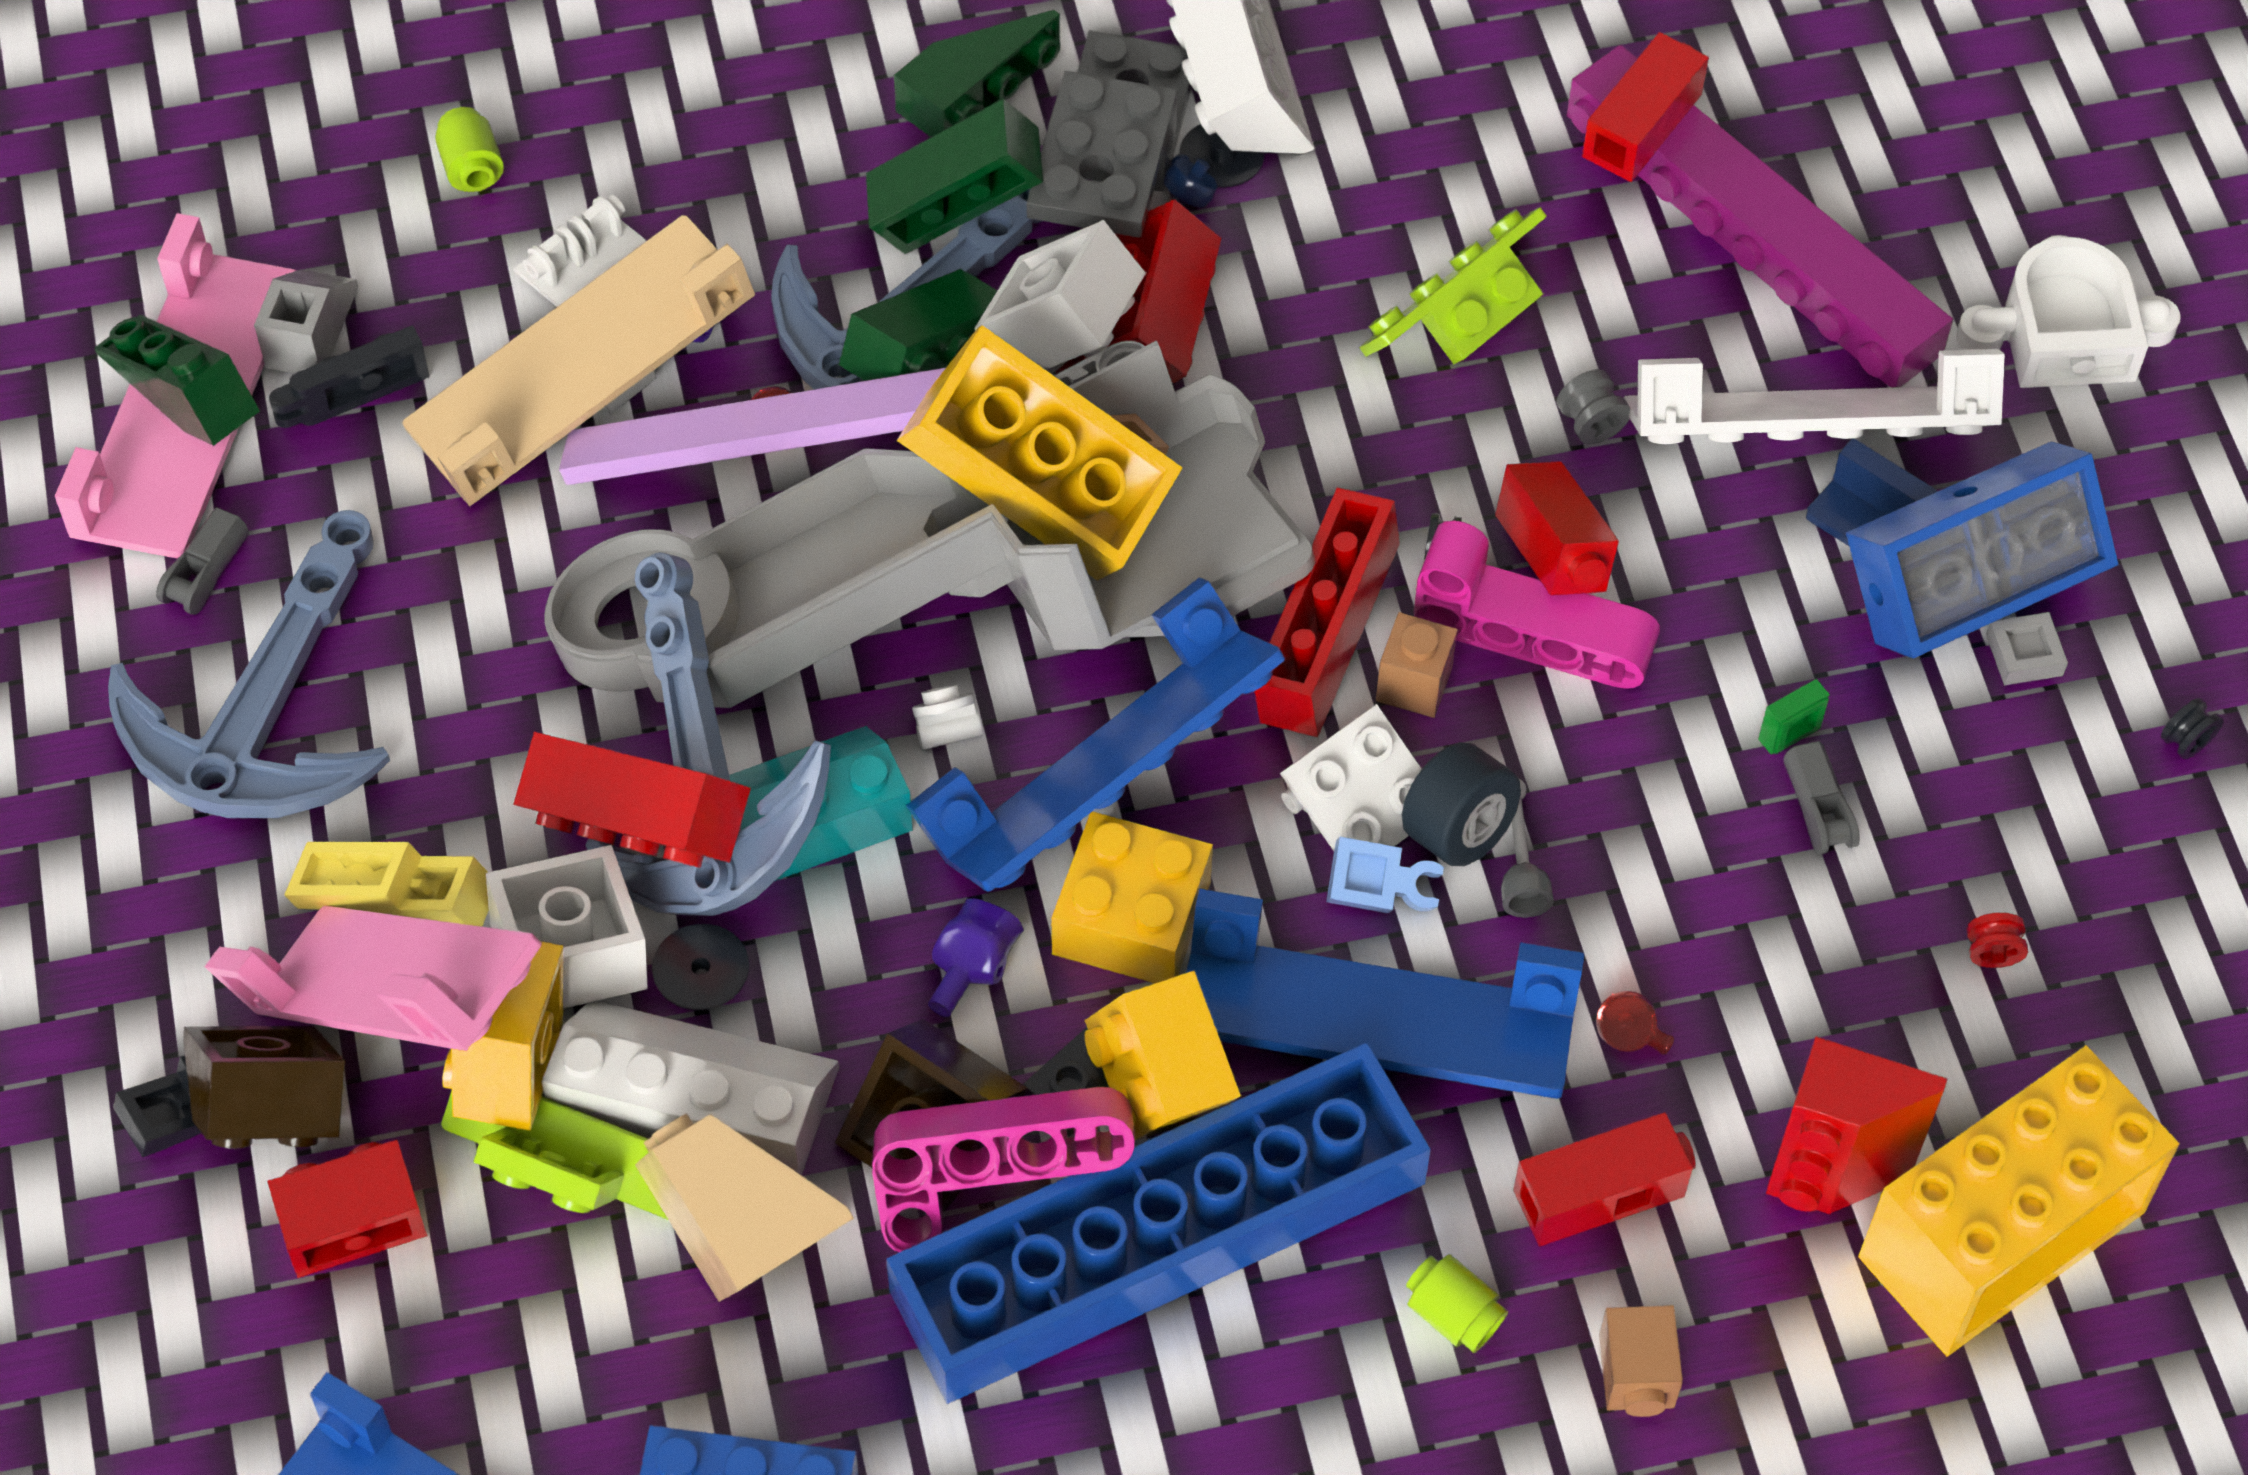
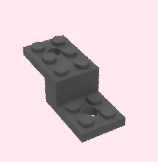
M1089 30L1077 73L1064 71L1041 151L1043 182L1030 189L1026 203L1027 218L1086 228L1104 220L1116 234L1142 237L1153 192H1164L1165 190L1164 177L1167 169L1171 166L1192 89L1182 66V61L1188 58L1186 49L1179 45ZM1086 179L1096 180V181H1101V182H1092V181H1089V180H1086Z

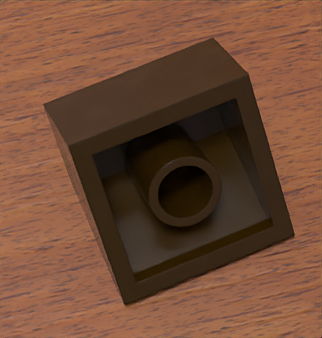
M922 1019L887 1033L834 1143L872 1168L874 1133L879 1123L888 1115L902 1111L1023 1097L1028 1087ZM965 1139L959 1141L955 1146L964 1151H976L985 1145L975 1139ZM902 1147L889 1152L892 1157L902 1160L914 1158L918 1155L914 1150ZM962 1189L942 1191V1212L948 1208Z
M314 1026L184 1027L183 1042L192 1120L206 1140H212V1144L219 1147L245 1148L252 1145L253 1139H278L280 1144L286 1146L310 1147L318 1143V1138H339L345 1060Z

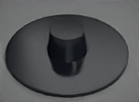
M1202 124L1191 129L1185 135L1180 145V154L1187 155L1191 163L1195 164L1197 159H1202L1210 165L1207 173L1216 181L1217 188L1235 187L1248 182L1260 171L1265 156L1264 152L1232 151L1217 133L1209 135Z
M694 924L678 929L660 944L653 958L652 973L659 992L674 1005L689 1010H708L727 1003L740 992L748 977L749 959L742 942L729 930L712 924Z

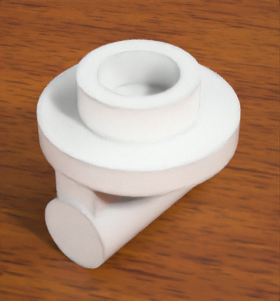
M958 684L921 692L924 703L912 707L917 723V736L922 750L983 735L980 718L975 710L973 693L960 694Z

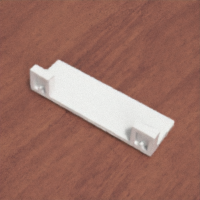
M2000 349L1939 351L1938 386L1735 393H1702L1703 363L1699 358L1638 360V395L1624 396V399L1630 406L1629 418L1640 436H1648V441L1658 444L1680 443L1684 441V435L1708 434L1707 438L1709 440L1717 442H1736L1744 439V433L1767 432V437L1771 439L1797 440L1804 437V431L1827 430L1828 436L1835 438L1863 436V429H1886V432L1890 435L1911 437L1921 435L1923 427H1946V431L1952 434L1972 435L1981 433L1983 426L2001 425L2005 354Z

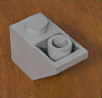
M302 269L274 278L254 324L265 367L297 373L330 357L358 289L357 279Z

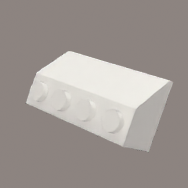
M1166 0L1171 7H1174L1176 16L1170 18L1169 21L1177 41L1187 51L1188 58L1182 61V66L1189 83L1196 92H1199L1201 101L1195 104V110L1205 131L1209 135L1217 133L1232 151L1306 154L1314 150L1315 147L1269 0Z
M594 1001L583 1006L563 1025L543 1076L542 1085L545 1098L648 1139L652 1137V1134L686 1113L693 1124L711 1114L802 1176L839 1069V1061L601 1001Z

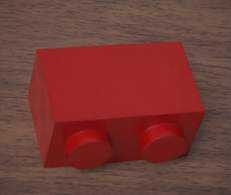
M398 1140L384 1144L378 1142L366 1143L351 1150L347 1156L322 1164H300L287 1170L283 1176L267 1181L285 1245L298 1278L427 1237Z

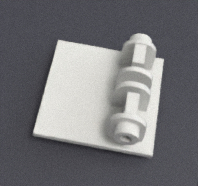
M611 194L607 198L598 196L593 200V206L582 213L581 218L577 216L570 217L567 220V228L564 226L557 227L552 237L540 246L534 245L529 248L528 257L517 265L514 271L558 307L644 244L646 240L620 219V216L625 213V208L615 195Z
M1376 704L1282 771L1280 774L1287 783V790L1281 794V797L1286 807L1292 813L1297 814L1301 810L1308 813L1333 851L1336 840L1339 837L1396 846L1409 836L1403 829L1401 814L1405 797L1414 779L1422 769Z

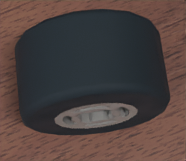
M1455 743L1442 749L1429 760L1414 779L1405 797L1401 814L1403 829L1414 841L1449 866H1467L1481 859L1495 847L1508 830L1517 812L1521 796L1520 780L1511 769L1475 744Z

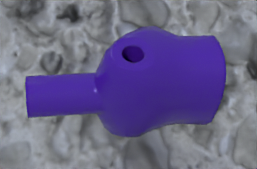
M974 898L966 899L958 915L951 919L941 931L932 950L933 962L946 972L928 1002V1006L932 1011L940 1016L950 1017L970 983L993 985L1002 979L1009 953L1024 931L1021 922L1015 915L990 902Z

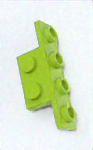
M1539 207L1524 216H1521L1517 209L1508 213L1488 229L1494 237L1483 247H1481L1478 241H1475L1449 261L1454 270L1445 278L1441 279L1438 273L1414 288L1409 293L1414 300L1413 304L1403 312L1400 311L1398 306H1395L1372 322L1369 328L1374 335L1359 347L1365 357L1391 344L1421 319L1451 362L1456 364L1467 358L1543 295L1542 291L1513 253L1510 246L1547 217L1542 208Z
M451 1091L441 1126L448 1132L478 1143L473 1162L494 1170L492 1177L496 1181L519 1189H528L534 1186L553 1194L552 1202L573 1212L588 1213L590 1210H595L617 1199L668 1220L635 1166L636 1163L649 1153L644 1145L648 1138L543 1096L541 1097L531 1131L453 1117Z

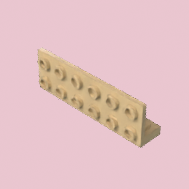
M680 216L405 418L402 424L407 433L454 489L471 506L755 296L742 259L728 244L717 250L687 216Z

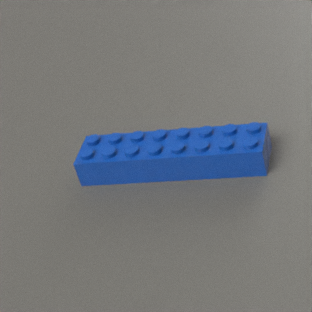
M1366 1042L1135 1146L1129 1160L1118 1168L1109 1171L1070 1175L886 1258L889 1292L946 1403L949 1404L1424 1185L1431 1149Z

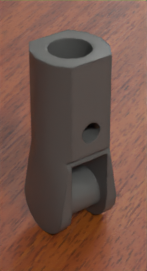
M217 507L211 512L185 551L159 580L156 591L158 601L169 604L174 600L183 604L185 612L191 615H196L203 609L219 577L249 535L246 524L239 516ZM191 574L196 575L193 582L188 580Z
M1817 741L1794 746L1785 754L1783 760L1802 809L1814 851L1818 855L1826 854L1829 846L1845 843L1848 848L1858 847L1860 842L1858 824L1841 791L1824 745ZM1833 813L1834 820L1823 822L1821 815Z

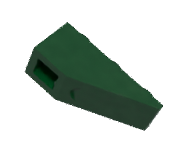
M1050 10L933 42L894 74L896 112L924 133L933 137L1002 99H1010L1017 92L1021 83L1039 68L1044 69L1048 67L1060 52V14L1055 10Z
M141 314L115 325L110 331L109 337L94 347L99 357L181 430L212 446H215L260 412L229 354Z

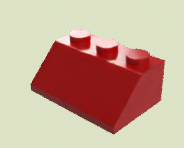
M1173 199L1148 211L1141 238L1114 233L1146 274L1133 294L1135 298L1134 304L1125 314L1120 316L1111 332L1113 339L1107 347L1123 341H1135L1144 346L1157 341L1171 382L1175 383L1187 376L1192 365V353L1199 326L1204 318V306L1211 280L1216 271L1215 263L1222 238ZM1081 355L1066 361L1063 366L1056 370V374L1085 360L1086 357Z
M1815 1036L1766 1194L1780 1198L1785 1205L1799 1211L1810 1212L1818 1210L1831 1214L1883 1191L1886 1186L1915 1167L1948 1078Z

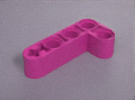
M1445 521L1438 525L1418 576L1414 617L1458 629L1456 641L1613 687L1628 689L1642 684L1660 633V625L1653 616L1638 608L1586 593L1550 596L1542 582L1538 579L1486 565L1489 548L1488 539L1475 526L1460 521Z
M1095 1087L902 1111L888 1115L879 1123L874 1133L872 1167L881 1230L885 1242L894 1251L899 1253L942 1234V1191L1102 1172L1122 1166L1129 1160L1134 1151L1133 1110L1129 1100L1121 1092L1113 1088ZM1108 1125L1109 1131L1098 1132V1126ZM1067 1128H1074V1137L1067 1138ZM1031 1131H1043L1052 1136L1047 1141L1041 1143H1031L1022 1138V1136ZM965 1139H975L982 1142L985 1146L976 1151H964L955 1145ZM902 1147L914 1150L918 1155L914 1158L902 1160L892 1157L889 1152ZM907 1208H918L924 1211L926 1215L918 1219H908L901 1216L899 1212Z

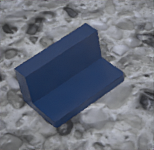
M1852 438L1839 453L1832 481L1808 507L1806 519L1849 546L1846 532L1934 494L1938 490L1855 438Z

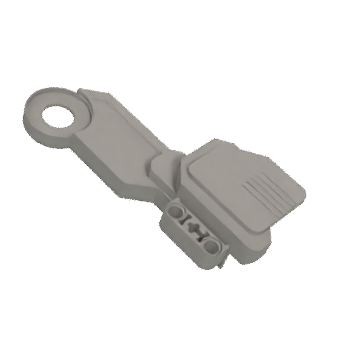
M1123 341L1105 348L1054 376L1108 415L1136 413L1169 446L1166 456L1183 468L1123 568L1098 581L1088 575L1077 544L1045 545L1002 515L994 504L988 505L914 452L863 449L693 539L667 530H639L618 535L597 544L575 559L558 577L549 594L544 618L546 631L564 667L577 681L589 687L605 691H631L649 687L655 701L664 702L661 681L654 673L651 651L646 644L645 636L630 640L608 638L599 632L598 619L605 605L613 597L628 588L636 586L635 571L643 559L658 552L682 557L690 564L693 571V585L690 595L699 603L709 656L707 676L714 707L731 708L947 592L950 595L984 597L1007 584L1054 650L1103 649L1125 637L1165 636L1151 614L1199 577L1210 582L1230 615L1234 616L1306 577L1315 565V555L1309 540L1253 473L1265 444V439L1255 407L1245 395L1230 382L1213 374L1206 375L1174 391L1157 341L1147 346L1135 341Z

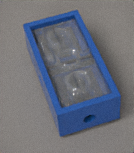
M2052 441L1846 532L1875 644L1913 659L2119 565L2092 453Z

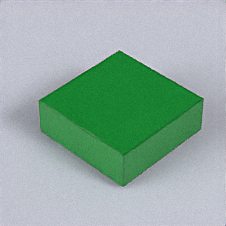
M1815 679L1766 707L1758 740L1772 755L1781 752L1818 731L1822 725L1830 694Z

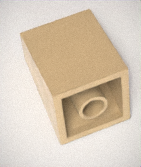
M686 1113L664 1126L644 1142L649 1153L635 1164L719 1302L854 1219L847 1206L711 1114L693 1124Z

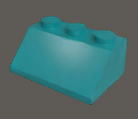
M867 726L822 741L831 745L829 773L824 798L816 822L793 863L776 880L913 831L912 814L905 806L911 802L908 786L887 742ZM811 746L729 775L730 781L751 787L740 825L741 830L766 816L758 813L757 804L786 779Z

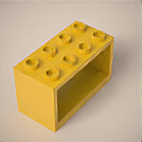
M2086 1045L1883 1189L1858 1257L1948 1357L2143 1215L2180 1143Z

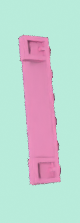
M177 213L157 258L168 293L157 322L229 354L252 395L265 365L254 327L255 321L272 280L296 270L214 255L211 244L206 242L200 218ZM130 384L101 453L76 447L55 494V499L69 537L178 559L196 534L239 427L215 446H212L181 430Z
M323 906L279 964L270 955L256 947L240 950L219 946L204 967L258 1015L467 1051L473 1043L482 1038L488 1031L492 1023V1015L508 992L519 985L527 976L531 967L530 961L540 949L542 943L532 933Z

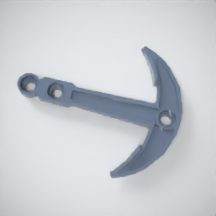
M1030 189L964 223L959 227L957 237L879 302L958 269H962L976 277L985 268L995 266L1032 232L1033 223L1043 222L1027 218L1026 203ZM786 245L775 270L771 294L772 310L781 348L802 379L814 390L863 382L864 380L839 365L848 328L843 331L835 329L818 312L816 293L801 269L798 245ZM836 376H847L844 378H834Z
M343 510L332 514L326 519L321 531L323 541L311 546L284 593L285 604L206 734L201 739H193L169 727L163 711L137 689L128 676L123 663L111 665L108 684L109 707L117 735L140 773L177 802L198 811L225 818H281L327 805L351 793L390 762L389 754L384 747L339 754L301 752L296 754L295 766L257 759L323 627L333 622L358 576L356 565L363 562L373 549L374 539L370 523L363 514L353 510ZM347 541H357L350 545H342ZM321 588H331L325 592L315 593ZM213 783H223L217 789L206 790Z
M662 552L654 553L643 559L637 566L635 584L642 596L648 601L644 614L646 624L645 639L651 651L654 673L661 681L673 764L677 767L706 773L730 781L707 676L709 656L699 603L690 595L693 585V571L690 564L682 557ZM814 741L786 779L757 804L758 813L766 816L741 830L740 826L730 863L704 856L701 868L668 859L636 855L612 845L631 900L658 913L714 916L734 910L756 899L791 866L816 822L824 798L829 773L831 745ZM588 839L585 844L587 850L611 845Z

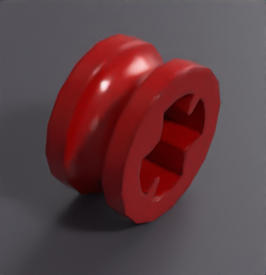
M1995 912L1974 918L1968 923L1967 936L1973 942L1969 948L1972 962L1982 967L2002 968L2012 966L2025 959L2028 954V945L2026 940L2022 938L2026 931L2023 919L2015 914Z

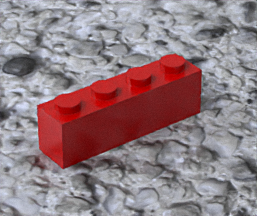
M1336 488L1312 543L1315 565L1306 577L1295 583L1269 642L1279 647L1285 660L1272 670L1273 675L1264 686L1254 691L1260 723L1318 738L1400 545L1394 500Z
M534 732L513 805L537 811L538 814L535 821L537 825L572 834L575 822L580 823L577 832L578 836L614 845L617 833L622 834L620 847L656 857L660 845L666 846L663 855L664 859L701 868L704 856L730 863L751 787L706 773Z

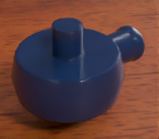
M1184 154L1176 155L1172 159L1171 166L1167 169L1164 177V185L1174 195L1173 199L1183 207L1187 203L1194 207L1203 208L1211 202L1217 190L1216 181L1207 173L1210 165L1206 161L1197 159L1195 164L1190 162L1189 157Z

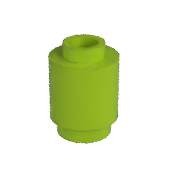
M470 107L454 108L442 115L438 121L435 142L449 183L454 188L464 192L482 191L492 186L501 177L504 165L489 121L480 115L477 110Z
M1451 1254L1446 1255L1441 1261H1437L1433 1256H1429L1416 1269L1406 1284V1287L1413 1292L1407 1306L1454 1346L1459 1347L1464 1344L1473 1353H1476L1483 1347L1508 1315V1311L1498 1303L1500 1295Z

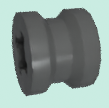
M1595 369L1576 376L1563 387L1557 397V406L1563 415L1574 419V432L1584 444H1596L1611 438L1630 419V406L1621 396L1614 395V382L1604 370Z

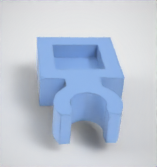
M1339 837L1335 843L1326 902L1389 913L1393 910L1394 898L1397 896L1402 897L1406 905L1416 911H1431L1438 907L1439 899L1422 896L1416 888V881L1422 875L1439 878L1443 875L1444 867L1437 862L1427 860L1417 862L1410 868L1400 866L1402 848Z

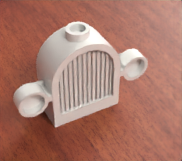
M2056 235L2036 244L2022 256L2016 268L2005 307L1993 308L1987 305H1976L1964 311L1959 322L1956 339L1963 350L2000 349L2003 341H2009L2020 388L2136 382L2148 346L2161 347L2172 341L2180 322V312L2172 301L2161 296H2147L2137 300L2128 269L2107 248L2086 239Z

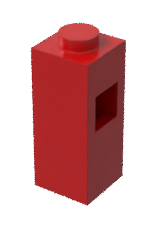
M1659 32L1588 119L1582 157L1632 183L1702 95L1709 57L1696 51L1692 46Z
M1562 461L1507 464L1495 516L1550 596L1606 592L1619 540Z
M1666 1112L1519 1161L1513 1191L1540 1247L1685 1197L1692 1170L1696 1167L1695 1155L1687 1136L1683 1132L1675 1133Z

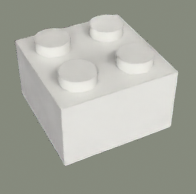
M1102 220L1019 256L974 329L976 331L979 326L983 325L1051 374L1063 366L1066 361L1081 355L1088 358L1104 350L1113 339L1111 332L1120 316L1125 314L1134 304L1135 298L1133 294L1146 273L1106 222Z
M612 845L485 873L491 928L532 933L541 942L564 946L563 1009L647 989L645 937Z

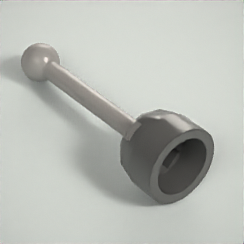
M1519 779L1521 796L1517 812L1512 820L1517 865L1512 866L1503 876L1501 895L1503 908L1508 914L1526 918L1538 916L1548 911L1552 907L1554 899L1552 884L1548 874L1529 862L1522 799L1525 797L1527 790L1525 783Z

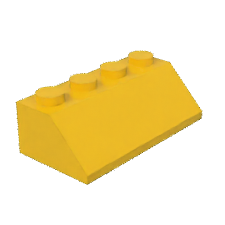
M983 325L976 329L927 391L897 439L899 443L988 505L994 504L1002 515L1045 545L1077 544L1088 575L1097 581L1123 568L1183 468Z

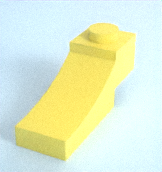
M307 842L284 894L297 909L319 910L323 906L480 927L483 926L489 911L485 874L488 872L474 856H421L409 842Z

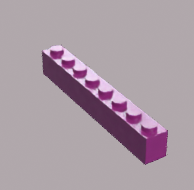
M1619 45L1572 78L1567 116L1575 127L1584 134H1586L1587 121L1638 59L1622 45ZM1695 105L1692 106L1638 174L1641 179L1651 186L1654 193L1661 200L1674 205L1693 222L1699 232L1705 236L1712 237L1733 255L1736 262L1742 268L1755 273L1774 289L1781 301L1789 306H1794L1817 326L1825 338L1837 342L1859 361L1862 368L1868 374L1878 377L1890 388L1902 387L1939 358V351L1945 350L1953 323L1952 317Z

